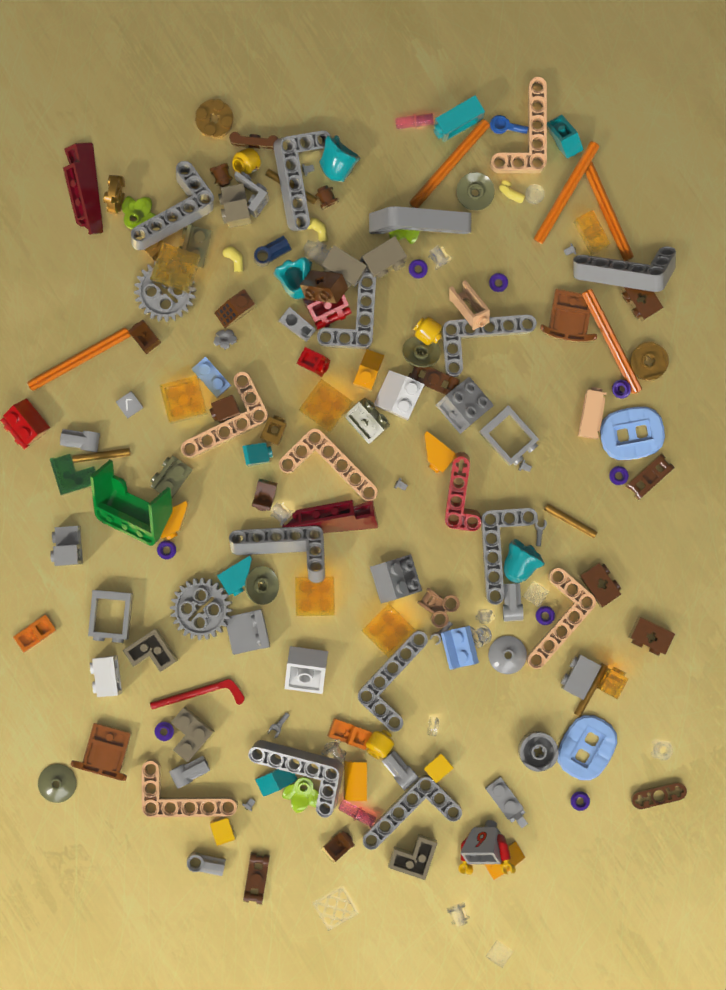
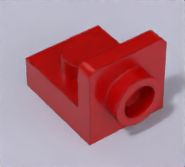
M305 347L296 364L323 377L329 368L330 360Z

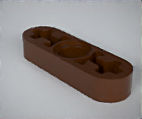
M673 782L633 793L631 803L637 809H646L679 801L685 798L687 789L682 783ZM676 786L682 789L680 796L673 793L669 794L671 798L668 799V793L665 788H668L669 792L674 791ZM657 790H661L664 793V798L661 801H656L653 797ZM650 792V799L652 803L649 804V800L642 801L643 805H640L637 802L635 803V800L638 799V795H640L642 798L648 797L647 793Z

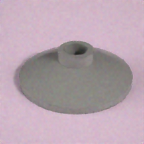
M502 636L491 644L488 657L490 664L496 671L503 674H513L524 666L527 652L524 644L519 639L513 636ZM506 652H511L512 656L510 659L505 658Z

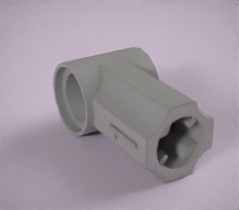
M62 429L60 445L97 452L100 433Z
M520 583L503 584L504 622L523 621Z
M392 751L382 760L404 791L419 779L409 765L407 766L395 751Z
M201 756L187 764H182L170 770L169 773L177 789L192 782L193 779L209 772L210 768L204 756Z
M193 852L187 858V867L192 872H204L222 876L226 859ZM194 857L201 860V864L197 867L190 864V860Z

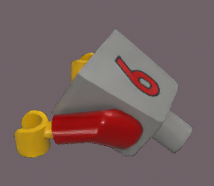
M487 820L485 827H474L469 836L461 843V861L463 863L458 867L460 873L471 875L473 873V866L470 864H501L502 861L504 864L501 866V871L504 874H508V866L510 867V872L515 873V866L509 862V859H511L509 846L505 836L496 828V822Z

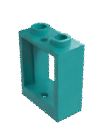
M475 95L435 118V129L433 131L438 139L441 138L443 142H446L480 122L484 118L485 110Z

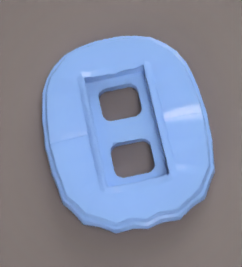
M631 407L612 412L602 420L600 427L603 449L609 457L616 460L639 459L655 454L663 446L665 440L662 418L654 409L649 407ZM645 425L648 436L638 438L636 427ZM627 429L629 440L620 442L617 430Z
M583 715L575 719L560 742L557 762L563 771L579 780H592L598 777L609 763L617 745L616 731L611 724L595 715ZM589 732L599 737L595 746L585 742ZM579 749L589 753V758L585 763L575 758Z

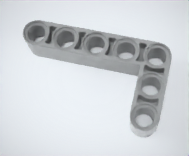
M327 131L286 136L274 142V153L287 225L292 231L305 230L310 225L298 153L325 148V140L327 136H331ZM318 136H321L322 144H319ZM301 138L305 141L304 147L300 144ZM284 141L287 143V150L283 148ZM287 160H288V161L290 162V164H291V168H290V169H288V168L286 167V162H287ZM290 180L294 182L293 189L289 185ZM294 198H295V199L297 200V202H298V205H297L296 208L293 206V199H294ZM297 218L301 220V225L299 227L296 224Z
M181 161L176 166V180L188 198L134 227L131 231V244L134 249L144 250L212 212L214 208V195L190 162Z
M397 206L387 207L369 213V233L385 234L398 229L469 234L471 233V213Z
M669 246L660 248L650 265L589 255H577L573 259V276L583 281L659 292L665 288L675 270L676 250Z
M368 268L358 283L356 329L322 328L317 334V340L321 346L367 349L372 345L376 277H372ZM370 278L373 284L370 287H364L362 285L363 279ZM369 297L372 302L369 306H363L361 299ZM368 316L371 321L368 325H362L359 321L360 318ZM323 333H329L331 340L323 342L320 337ZM342 334L350 336L348 343L340 342L339 338ZM361 335L369 337L367 344L363 345L358 341Z
M532 315L490 317V323L494 325L492 332L486 331L483 326L475 329L473 333L466 332L465 326L469 324L466 319L447 321L442 328L446 374L457 377L463 370L461 339L529 334L536 327V319ZM530 320L532 328H524L522 321ZM505 321L512 322L513 329H504L503 323ZM453 325L456 328V333L449 335L446 332V327ZM450 344L457 346L458 351L455 354L448 352L447 347ZM456 363L459 366V371L457 373L450 372V364Z
M532 508L490 510L481 516L485 594L487 601L491 604H500L504 599L500 527L533 525L537 521L538 516ZM527 511L533 514L531 522H526L523 519V515ZM506 513H511L514 516V521L511 524L504 521ZM487 514L494 515V524L488 525L485 522ZM487 534H495L496 542L494 544H489L486 541ZM490 552L497 554L498 559L495 563H490L487 559ZM492 571L497 572L499 575V579L496 582H491L488 578ZM494 590L500 593L499 600L495 602L490 599V593Z
M318 526L235 530L229 535L230 549L235 555L307 552L309 580L313 583H319L325 579L323 530Z
M422 631L412 633L358 692L360 703L389 730L394 732L402 728L403 719L379 695L426 646L428 638ZM417 634L424 636V642L421 645H416L413 641L414 636ZM404 648H408L411 651V656L408 659H403L400 656V652ZM391 662L398 665V670L395 673H390L387 670V666ZM380 676L385 679V684L382 687L375 686L374 680L376 677ZM363 691L371 692L372 698L369 701L362 700L361 693ZM376 705H385V713H376ZM392 717H397L400 720V724L397 727H391L389 720Z
M264 740L257 741L249 750L248 756L254 763L321 780L316 812L323 818H327L333 813L338 803L344 766L339 760ZM256 749H259L262 754H259ZM274 754L279 755L281 759L276 758ZM293 759L298 760L300 764L295 763ZM311 764H315L318 769L313 768ZM330 769H334L336 773H332ZM326 786H330L333 791L328 790ZM323 804L329 805L330 808H326Z
M423 775L363 835V845L370 850L376 849L425 798L452 822L458 821L461 818V807L430 776ZM423 780H429L431 786L429 789L424 790L420 787V783ZM441 793L445 796L442 803L434 801L436 794ZM409 794L417 795L418 798L415 803H409L406 800ZM451 807L458 809V814L454 817L448 815V810ZM395 808H402L404 814L401 817L394 816L393 811ZM381 822H389L390 828L387 831L381 830L379 827ZM369 835H374L377 841L371 845L366 842V838Z

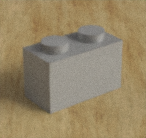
M579 654L578 657L574 656L570 663L572 668L569 674L565 673L561 680L563 686L561 688L584 700L601 665Z

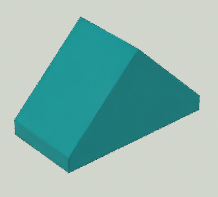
M275 769L256 778L255 781L264 797L285 788L298 778L295 773Z

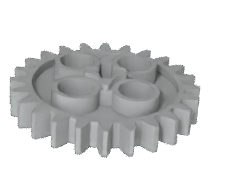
M162 260L161 265L154 261L155 267L152 268L148 264L149 271L141 270L144 276H137L141 282L134 284L139 288V290L134 291V294L140 297L136 298L135 301L142 302L139 305V309L146 308L144 314L151 313V319L157 316V320L160 322L162 317H164L165 321L168 322L169 317H172L176 321L177 314L182 318L183 310L187 313L189 312L187 305L193 306L190 299H196V296L191 294V292H195L196 288L191 287V285L195 281L188 280L192 275L191 273L185 275L187 269L184 267L180 270V263H177L174 267L172 260H170L168 265H166L164 260ZM161 274H169V280L161 282ZM155 279L163 288H168L169 293L178 300V303H175L167 294L164 293L162 295L163 292L152 280ZM176 286L184 288L181 295L174 294ZM154 287L157 290L156 294L152 297L148 296L147 290ZM164 300L171 302V306L168 309L161 308V303Z
M194 578L193 584L190 581H186L187 587L179 586L182 592H175L178 598L171 599L176 604L170 607V609L175 610L171 617L177 618L173 624H180L177 630L185 629L184 636L191 633L190 639H194L197 635L198 640H202L203 635L206 640L210 639V633L213 637H216V630L222 633L223 629L221 626L227 627L228 624L225 620L232 618L227 613L233 611V609L228 608L232 601H226V598L230 595L223 594L225 588L218 589L219 582L212 585V579L205 583V578H201L200 583L197 578ZM200 590L206 593V598L203 601L198 598ZM211 597H214V600L203 608L204 612L198 613L189 621V618L200 609L199 606L205 605ZM186 603L192 606V611L189 614L184 611ZM213 604L219 607L217 615L211 613V606ZM199 617L203 618L205 621V625L203 628H200L197 625V619Z

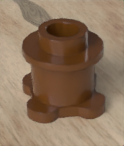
M227 163L210 168V172L215 178V185L225 187L231 184L230 181L233 177L228 172L229 166Z
M328 185L317 190L318 193L315 195L322 204L320 205L322 210L339 202L332 192L333 187L329 188Z

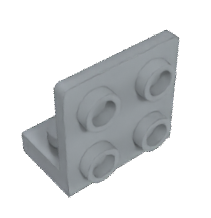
M236 171L234 173L236 181L240 184L243 183L245 188L254 193L247 204H249L248 210L250 214L257 218L269 201L267 189L260 183L254 184L251 181V177L246 173L241 172L240 174Z
M468 377L443 397L436 406L461 434L492 408L493 404L474 381Z
M262 609L230 616L232 617L231 619L225 620L228 624L227 631L234 655L270 647Z

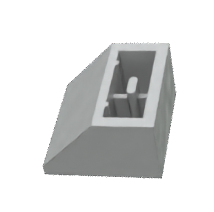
M411 554L370 567L381 604L422 591Z

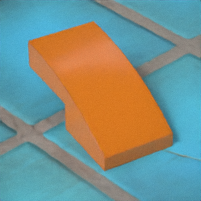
M45 614L13 636V639L22 652L25 653L55 632L56 629Z
M334 718L327 736L366 750V742L372 732Z

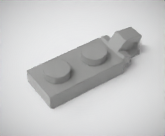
M501 777L485 787L511 823L516 820L521 828L528 824L522 816L526 813L522 805Z

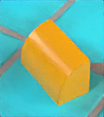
M344 761V800L367 801V761Z

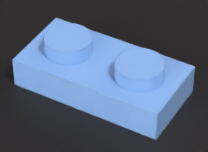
M207 357L203 358L192 368L193 372L216 398L231 387L230 383Z

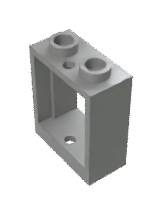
M509 405L479 431L509 466L511 464L516 466L524 459L522 455L526 451L531 453L538 446L536 444L539 440L537 436ZM509 415L531 439L512 458L508 456L489 434Z
M92 590L88 636H92L95 641H104L105 638H112V642L123 643L124 639H129L133 593ZM98 598L125 601L122 634L95 632Z

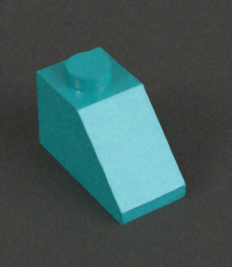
M563 115L547 122V128L567 159L584 150L578 132Z
M266 442L242 446L245 462L248 467L269 463L270 458L273 457L271 446L267 447Z
M251 556L246 557L217 575L228 595L233 594L236 596L244 591L243 587L252 564Z

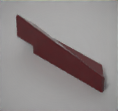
M75 143L64 149L70 165L63 167L75 220L80 227L88 229V234L103 233L93 143Z
M353 500L296 510L292 514V519L288 524H283L282 528L318 526L323 530V533L376 529L378 528L373 500L354 506Z

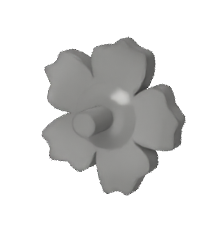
M221 330L216 333L214 340L216 346L220 345L221 348L229 349V344L237 343V337L234 336L232 330Z

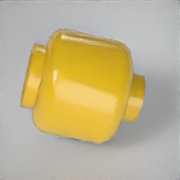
M246 148L234 155L232 165L234 170L240 174L244 172L249 175L260 168L261 160L259 154L254 149Z
M422 317L413 329L415 330V337L425 345H430L432 342L436 344L443 335L440 333L442 326L431 317H426L425 319Z
M382 730V732L374 731L366 742L367 752L376 759L386 758L394 747V741L391 739L392 734L386 730Z

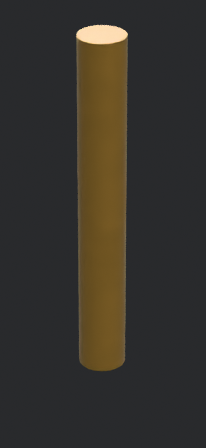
M268 169L265 175L280 184L279 175ZM289 182L290 187L293 189L294 183ZM305 191L306 200L315 204L318 198Z
M130 448L72 455L73 463L130 456L131 454Z
M547 504L544 509L592 538H595L598 533L550 504Z
M601 663V668L584 700L581 699L574 712L577 716L581 717L608 666Z

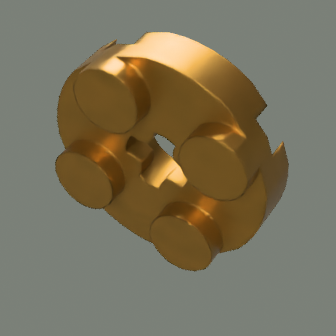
M212 99L205 101L196 110V125L203 135L217 139L224 137L230 132L234 117L231 108L222 100ZM213 114L220 117L216 124L213 121H209Z
M109 175L108 192L104 193L103 201L107 203V212L118 214L122 209L125 193H122L121 188L125 187V179L123 176Z
M645 342L637 346L631 353L630 365L639 379L652 381L660 378L665 373L669 365V357L666 350L654 342ZM647 356L650 359H654L651 367L644 363Z

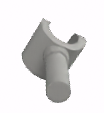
M537 519L534 525L537 530L536 546H541L542 534L547 522L544 520V526L539 527Z
M449 621L439 632L433 633L430 640L433 636H438L439 641L435 645L440 644L442 641L441 632L447 631L453 624Z
M285 713L277 724H272L268 734L271 730H275L277 733L274 739L277 738L283 723L290 715Z

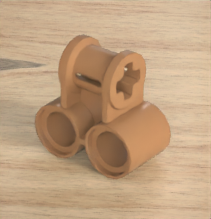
M427 588V593L417 604L433 613L431 622L435 627L443 628L449 621L446 612L456 611L460 606L459 599L454 595H447L442 599L440 595ZM449 598H453L456 601V606L453 609H448L445 605L446 600ZM437 614H443L445 617V621L441 625L436 624L434 621Z

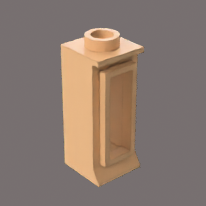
M466 280L462 282V292L459 294L456 293L453 286L449 288V300L453 302L472 326V330L490 323V310ZM465 300L469 303V305L477 314L474 315L472 313V311L464 303Z
M591 387V390H587L585 393L578 433L580 437L599 438L598 433L600 432L605 404L603 396L607 394L602 392L601 388Z

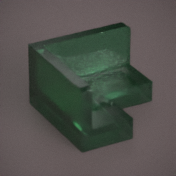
M71 454L50 458L61 496L91 488L90 476L96 472L95 466L76 472Z

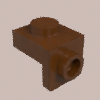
M144 320L136 323L128 331L146 354L161 343Z
M259 479L252 507H256L260 511H270L278 483Z
M341 831L321 849L335 863L349 849L353 848L355 844L348 833Z

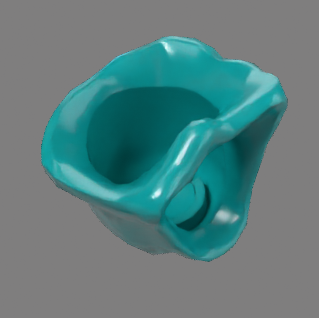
M335 135L334 138L327 136L324 152L319 162L324 174L329 179L345 182L356 163L360 160V156L343 145L339 140V136Z
M306 257L299 258L294 262L286 260L281 266L276 267L273 272L274 276L281 282L285 292L293 299L305 298L300 284L310 273L312 262Z
M514 539L509 544V551L504 562L503 571L510 581L522 583L536 569L544 566L545 562L532 545L525 546L518 539Z

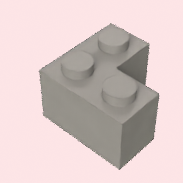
M80 526L55 527V532H52V541L56 543V546H53V551L50 553L51 562H54L55 566L83 564Z

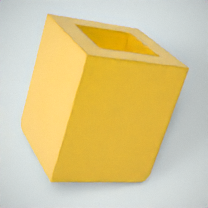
M441 752L424 767V770L435 783L453 769V766Z
M228 818L210 822L217 846L236 839L235 832L232 830Z

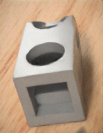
M290 307L278 321L305 342L316 331L313 326Z

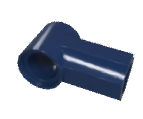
M283 235L263 247H258L254 252V261L258 266L264 267L292 249ZM259 253H266L268 258L265 261H261L257 258V255Z

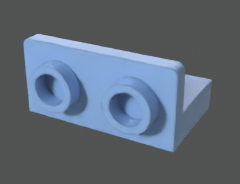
M470 625L441 632L450 670L479 663Z

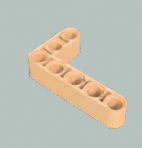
M542 77L533 78L528 87V153H496L490 162V167L495 173H540L546 166L547 84ZM540 84L542 90L535 91L532 85ZM536 102L540 103L542 105V109L535 110L532 104ZM538 121L542 124V128L535 129L532 123ZM539 140L542 143V147L535 148L532 142ZM501 159L504 162V166L497 167L494 161ZM520 159L523 162V166L516 167L513 161ZM539 159L542 162V166L535 167L532 161Z
M246 372L237 373L234 377V384L247 411L183 442L181 445L183 455L188 458H194L264 424L268 420V412L252 379ZM242 376L248 378V383L245 386H240L237 383L238 379ZM253 393L256 395L254 403L246 402L248 394ZM259 410L265 414L264 418L260 421L254 418L255 412ZM238 420H247L246 428L239 429L237 427ZM223 427L229 428V436L221 437L220 430ZM207 435L213 439L212 444L209 446H205L202 442L203 438ZM188 444L195 445V452L193 454L186 453L185 448Z
M311 429L279 461L280 469L284 473L289 474L294 472L316 451L362 499L372 501L377 497L378 492L375 485L319 429ZM312 433L320 434L321 439L319 442L313 443L310 441ZM299 446L306 447V455L298 456L296 454L297 448ZM327 446L334 449V454L330 457L323 454V450ZM287 459L293 461V467L290 470H285L282 465ZM345 460L348 463L347 468L339 470L336 466L338 461ZM356 473L361 476L360 483H351L350 477L352 474ZM367 487L373 488L375 492L371 498H367L363 494L364 489Z
M561 568L552 569L548 574V579L551 584L573 603L528 654L527 663L534 669L544 666L596 605L595 597ZM555 571L562 573V580L560 582L553 580L552 576ZM570 584H574L577 587V591L573 595L567 592V587ZM586 596L591 599L589 607H584L581 603L582 599ZM572 611H576L579 615L578 620L575 622L569 619V614ZM563 625L566 628V633L563 636H558L556 629L558 626ZM546 640H551L554 644L553 648L549 651H546L543 646ZM535 654L541 657V662L538 665L531 663V657Z
M150 759L142 766V812L147 817L232 816L237 810L238 803L233 797H161L160 763L157 760ZM147 764L155 765L156 772L153 774L149 773L146 769ZM147 784H155L156 792H148ZM151 802L156 805L157 809L155 812L147 810L148 803ZM168 802L175 804L176 810L174 812H169L166 809ZM192 802L195 805V810L192 812L187 811L185 804ZM212 802L215 808L213 811H207L204 804ZM225 802H231L234 805V809L226 811L223 805Z

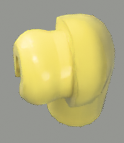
M502 180L499 190L509 199L522 203L525 195L511 189L512 184L510 181Z
M315 217L310 218L308 229H314L318 232L319 243L328 242L326 225Z
M228 246L224 248V257L234 261V272H243V255L235 247Z

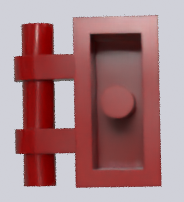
M345 295L341 297L337 304L303 299L311 318L316 322L314 324L317 330L323 327L327 328L331 323L339 319L340 321L346 319L345 316L352 313Z
M27 398L14 404L0 420L6 432H10L15 438V443L24 450L30 446L29 444L40 439L50 429V426Z

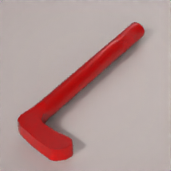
M225 679L150 702V707L153 710L223 688H228L231 691L238 705L244 702L245 697L233 680Z

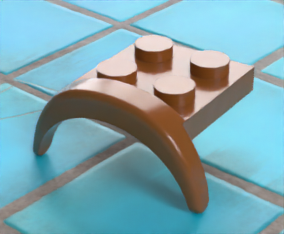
M555 289L549 327L541 324V331L547 336L565 341L591 342L597 339V334H587L591 311L581 293Z
M94 723L83 762L72 760L71 766L126 781L127 775L121 773V768L131 733Z

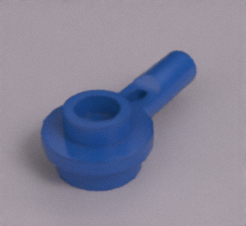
M502 115L494 116L490 122V128L496 134H503L507 130L527 134L528 126L510 123L509 119Z

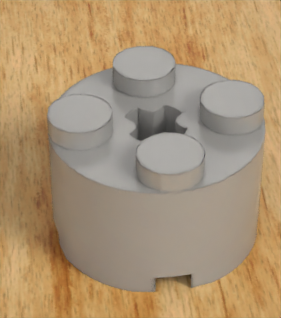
M533 731L526 734L521 739L518 747L520 760L527 768L536 772L545 771L553 767L559 755L555 740L547 733L541 731ZM540 746L543 753L535 756L534 749H538Z

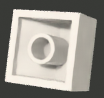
M389 370L374 405L408 421L424 384Z
M290 646L285 689L323 694L328 651Z
M118 655L93 658V662L90 663L91 674H94L95 682H92L93 693H97V697L122 694Z

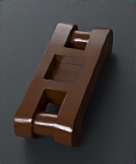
M232 132L229 139L234 147L274 150V142L278 137L271 135L269 138H261L257 134H250L249 137L240 136L238 132Z
M413 365V371L408 375L409 378L423 383L425 387L443 395L451 392L460 382L459 379L431 367H416ZM421 370L426 372L424 379L419 377ZM444 380L449 382L447 388L441 387Z
M662 453L625 486L635 494L634 497L637 500L641 499L675 468L665 460L666 457ZM658 464L663 468L661 472L655 468ZM641 481L645 487L640 489L636 484Z
M251 852L243 902L249 903V901L262 905L270 855L264 854V856H259L257 853ZM255 863L263 864L262 869L255 868ZM251 888L259 889L258 894H252Z

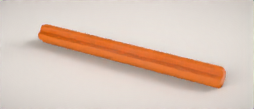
M482 119L411 199L409 204L413 208L420 207L486 132L490 124L485 119Z
M591 141L535 235L534 240L536 242L544 243L599 149L597 143Z
M591 161L585 174L624 261H628L634 255Z
M586 290L582 295L624 379L631 385V393H638L642 390V387L593 290Z
M123 328L29 380L27 382L29 388L34 391L131 336L128 329Z

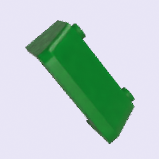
M109 459L90 476L95 516L102 523L149 546H153L160 539L173 511L171 488L167 487L150 503L127 492L125 480L114 475L113 461Z

